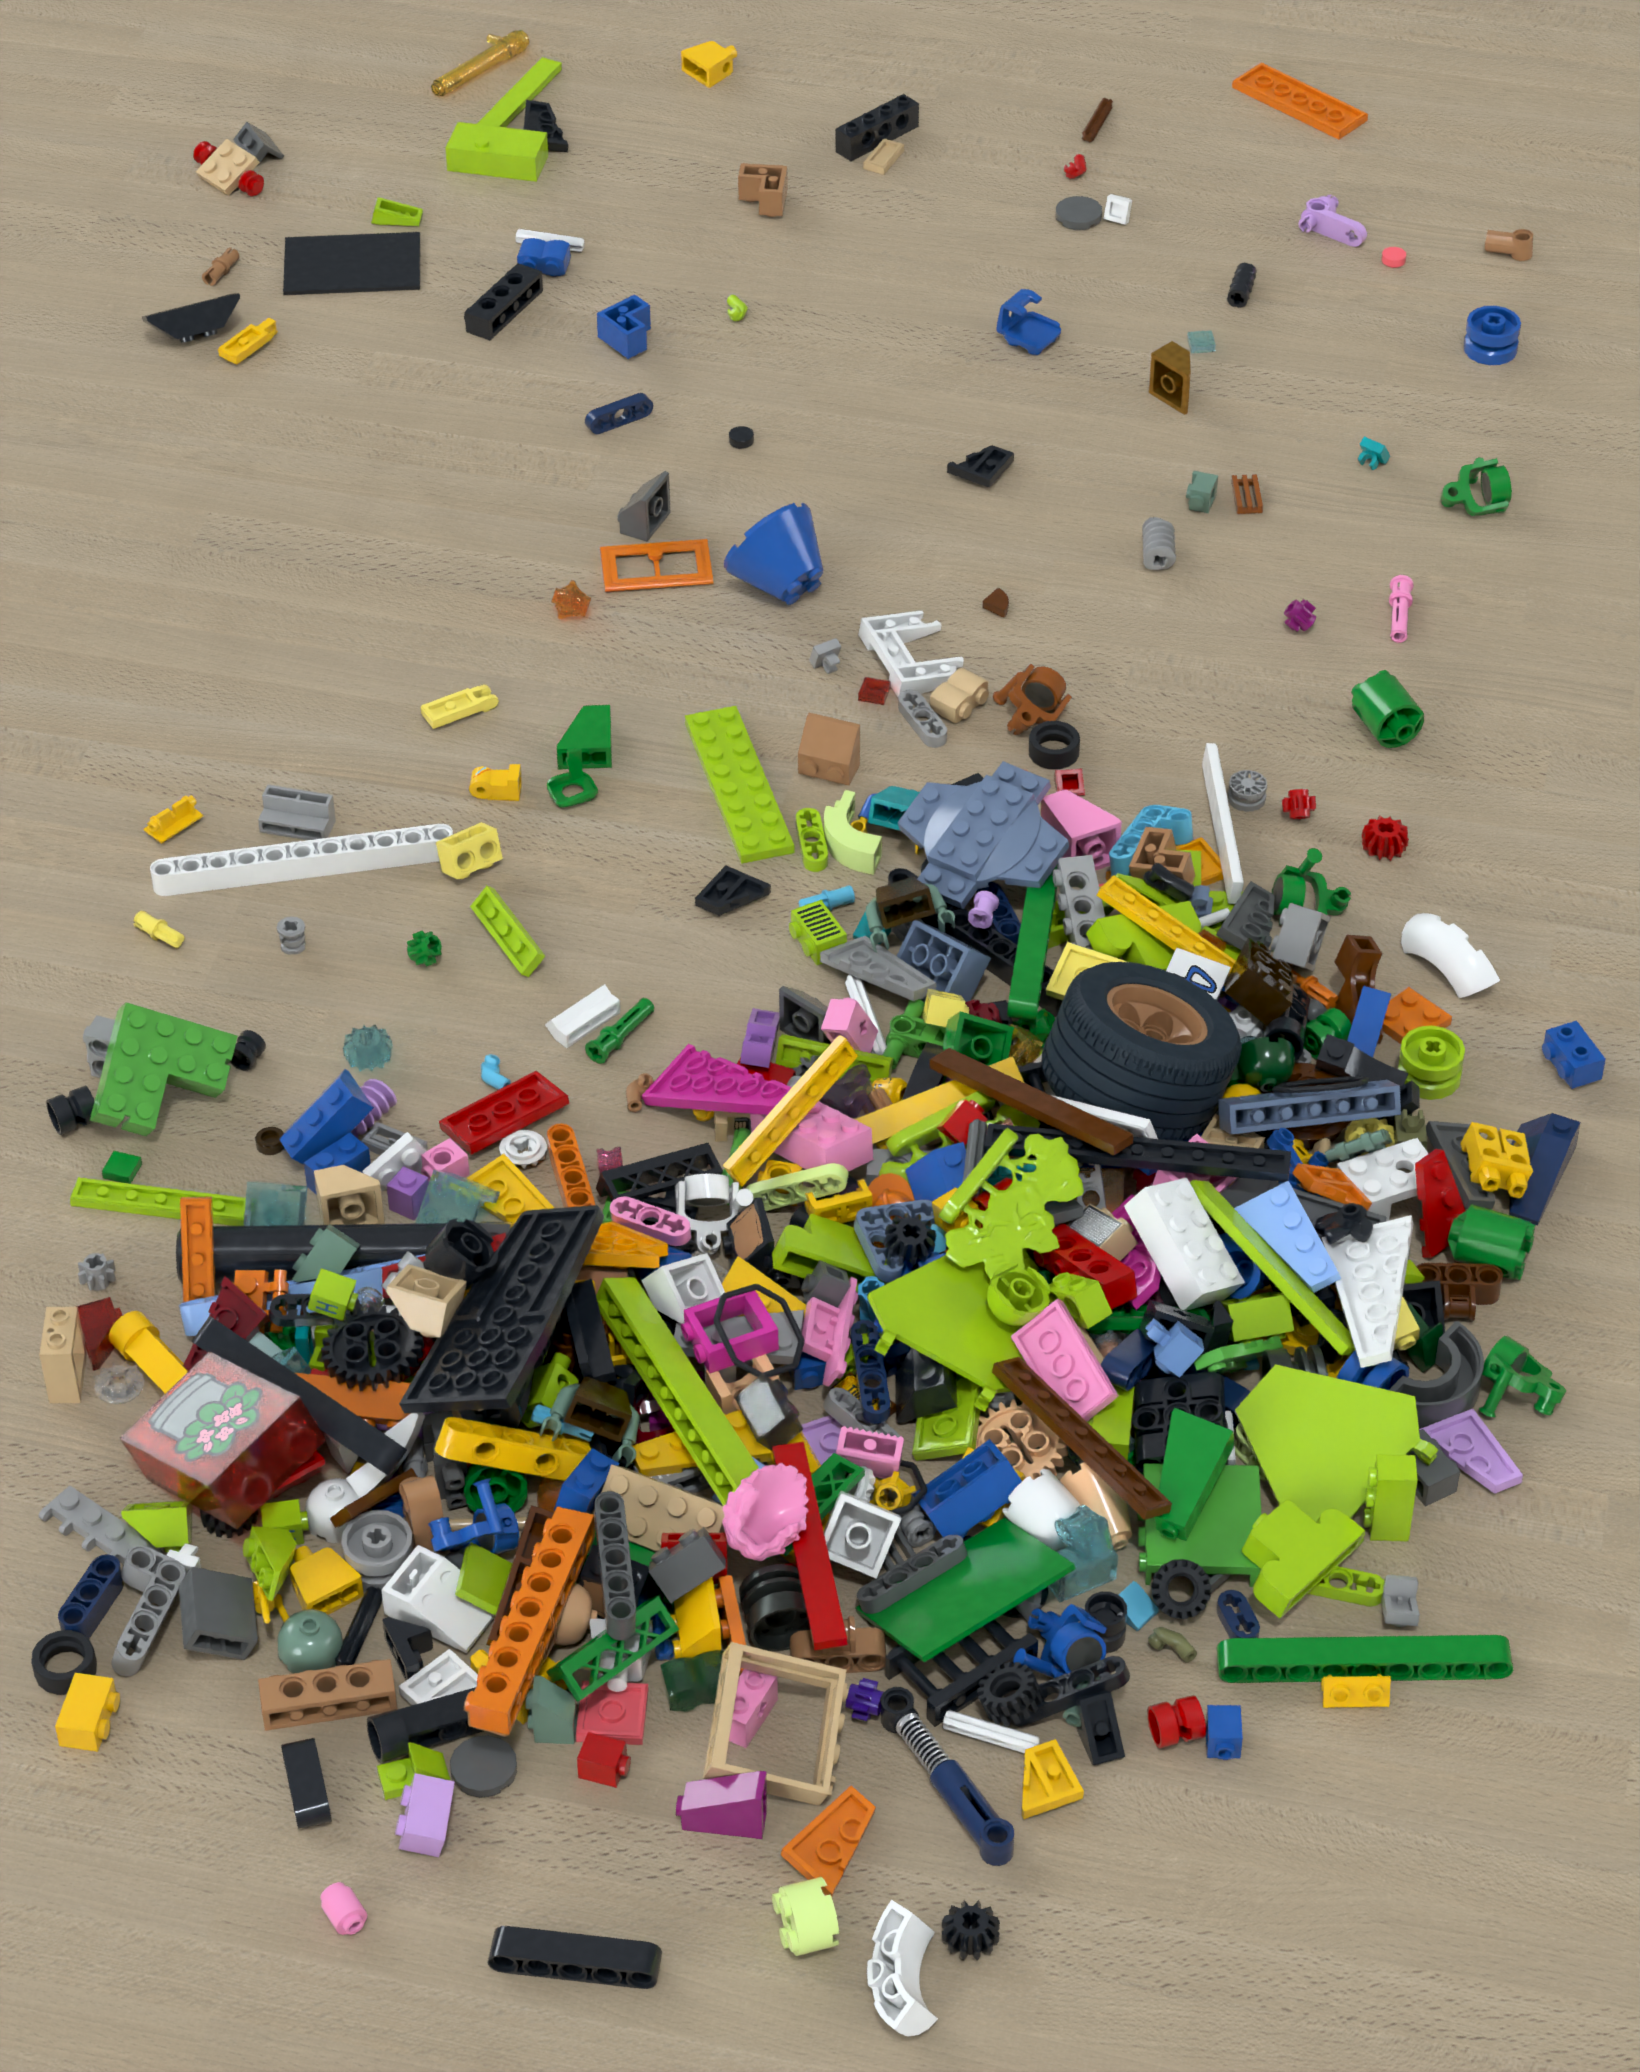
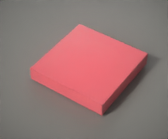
M582 1681L581 1689L587 1687L589 1681ZM606 1682L580 1700L575 1735L576 1742H584L587 1733L591 1732L626 1741L628 1745H643L649 1692L648 1684L627 1683L625 1690L615 1692L607 1687Z

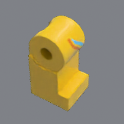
M510 764L509 770H492L484 766L475 768L472 771L469 786L471 795L479 799L519 801L522 788L521 764Z

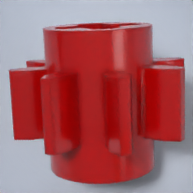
M1308 789L1289 790L1288 797L1282 799L1283 812H1289L1290 819L1310 818V811H1315L1316 796H1309Z

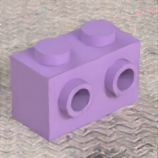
M415 1773L411 1785H404L400 1805L406 1806L405 1815L399 1814L395 1835L401 1836L399 1849L439 1857L446 1837L454 1781Z

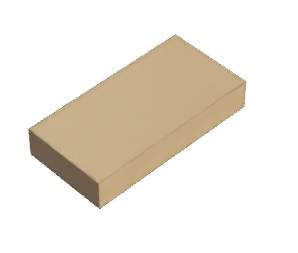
M883 139L863 162V169L884 175L904 152V144Z

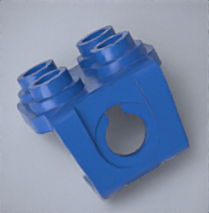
M1021 289L1001 305L996 330L1004 335L1009 345L1021 346L1026 348L1029 354L1038 355L1061 334L1060 324L1036 312H1027L1024 306L1029 302L1038 304L1042 297L1032 290Z

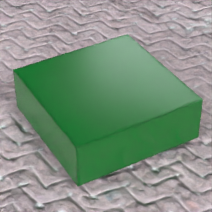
M113 1151L102 1170V1176L104 1179L131 1184L142 1165V1159L139 1156Z

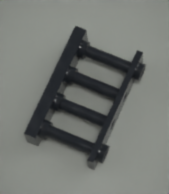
M994 1619L984 1625V1627L1005 1648L996 1655L989 1656L969 1635L958 1641L979 1664L976 1668L969 1672H963L943 1651L932 1657L936 1664L954 1681L945 1688L937 1689L914 1665L920 1659L902 1646L894 1647L885 1656V1676L890 1680L903 1672L928 1697L927 1720L936 1727L943 1722L948 1710L959 1712L979 1699L977 1688H981L979 1685L981 1679L987 1680L985 1674L988 1671L993 1674L995 1673L994 1667L999 1665L1003 1669L1005 1668L1004 1663L1008 1662L1013 1667V1659L1017 1650L1024 1648L1027 1654L1038 1658V1640L1031 1633L1020 1639H1014Z

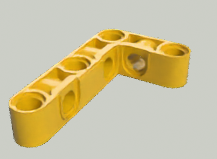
M448 1417L444 1420L435 1445V1451L440 1456L450 1460L563 1481L569 1477L591 1448L588 1441L566 1433L559 1434L555 1441H551L554 1435V1431L551 1429H544L542 1436H540L536 1432L457 1417Z

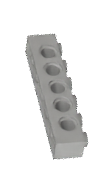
M1093 856L1059 858L1057 870H1053L1054 886H1059L1060 889L1058 906L1059 910L1065 913V918H1063L1064 934L1069 935L1072 944L1093 950L1089 939L1082 936L1086 935V932L1098 918L1105 917L1102 899L1096 896L1099 891V884ZM1072 887H1079L1080 890L1073 889ZM1077 911H1083L1086 914H1080Z

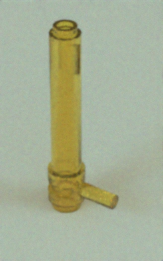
M514 30L503 37L488 34L487 42L494 45L435 79L431 85L432 92L436 96H444L503 60L515 57L517 54L525 51L529 45L528 35L523 30Z

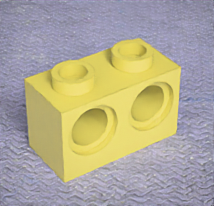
M482 822L436 842L442 872L455 879L467 878L470 876V873L478 869L489 868L494 862L503 859L497 829Z
M928 989L922 1018L927 1024L946 1027L948 1019L960 1011L968 1014L969 1007L965 1004L966 1001L962 995Z

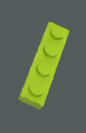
M486 885L470 907L520 974L529 977L545 958V954L497 891Z
M782 1034L778 1040L775 1064L789 1068L799 1067L802 1064L800 1061L801 1057H807L811 1061L813 1055L821 1056L830 1044ZM854 1050L858 1057L839 1078L872 1085L877 1078L891 1077L893 1058Z

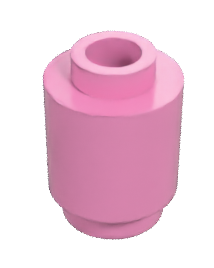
M341 1882L328 1886L321 1894V1907L336 1931L341 1935H352L359 1932L367 1919V1912L353 1890Z

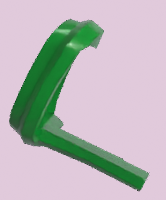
M580 748L568 749L566 762L569 772L551 777L547 782V790L558 807H570L588 802L598 794V788L590 775L583 772L582 750ZM571 785H577L583 789V792L571 797H566L562 793L566 787Z

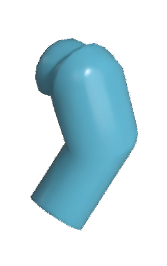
M488 1054L481 1064L482 1080L497 1090L511 1084L510 1079L500 1075L499 1057Z

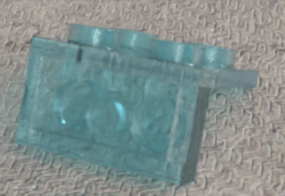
M433 1170L415 1223H448L458 1218L457 1221L464 1222L466 1219L475 1222L480 1206H484L485 1202L497 1203L500 1192L452 1172Z

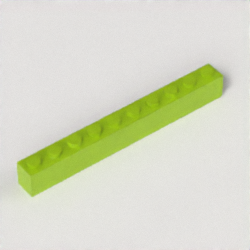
M635 1277L603 1278L596 1294L603 1318L724 1506L727 1502L728 1493L730 1491L735 1492L742 1479L749 1477L753 1471L759 1469L758 1465Z

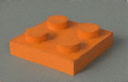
M1408 987L1389 1001L1382 1025L1383 1032L1401 1044L1403 1037L1417 1027L1432 1025L1447 1028L1451 1025L1452 1016Z

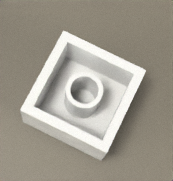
M840 1491L824 1529L830 1560L877 1579L902 1519L901 1516Z

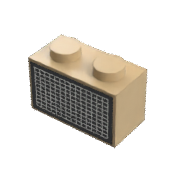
M1089 1204L1083 1210L1084 1217L1072 1220L1067 1225L1119 1261L1138 1244L1131 1233L1133 1231L1132 1226L1122 1217L1116 1219L1104 1207L1100 1210Z

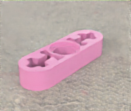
M625 1196L616 1198L610 1204V1214L613 1222L672 1246L684 1245L691 1239L690 1222L684 1216ZM649 1217L658 1219V1222L653 1225L643 1223Z

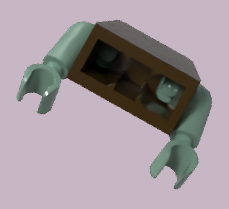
M913 877L876 889V897L866 906L869 930L873 932L870 936V942L874 952H877L876 945L880 942L885 943L886 949H889L886 933L881 931L883 928L888 929L938 913V928L941 932H945V922L951 923L952 927L955 928V915L952 911L946 910L947 905L935 885L922 883Z
M584 1377L581 1384H572L560 1390L550 1410L552 1416L543 1420L539 1435L542 1436L544 1429H551L554 1431L551 1441H555L562 1426L560 1419H564L563 1422L614 1441L622 1442V1445L615 1452L612 1459L619 1462L621 1456H624L627 1460L626 1468L629 1467L636 1458V1450L632 1447V1444L636 1442L640 1418L638 1412L629 1403L627 1392L611 1386L607 1382L603 1383L590 1377Z

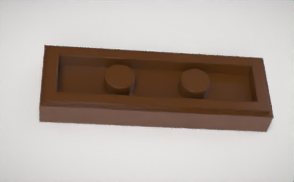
M410 1468L345 1506L329 1519L335 1528H339L358 1515L365 1513L399 1493V1485L403 1480L418 1476L413 1468Z

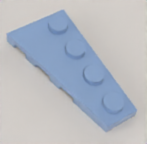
M1289 1181L1234 1208L1313 1293L1341 1279L1339 1272Z

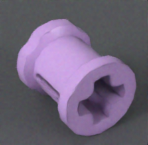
M980 891L975 895V906L968 914V921L974 927L985 929L992 925V914L998 908L999 899L992 892Z

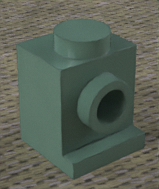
M1193 471L1192 484L1189 483L1186 492V498L1189 499V510L1209 514L1217 496L1218 475Z

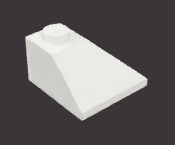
M708 1253L661 1266L642 1280L656 1310L681 1324L684 1323V1309L719 1298L725 1293Z

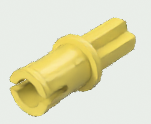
M145 911L138 912L134 917L133 921L135 923L133 925L148 933L153 940L161 939L169 945L179 948L185 939L183 934L170 928L164 919H156Z

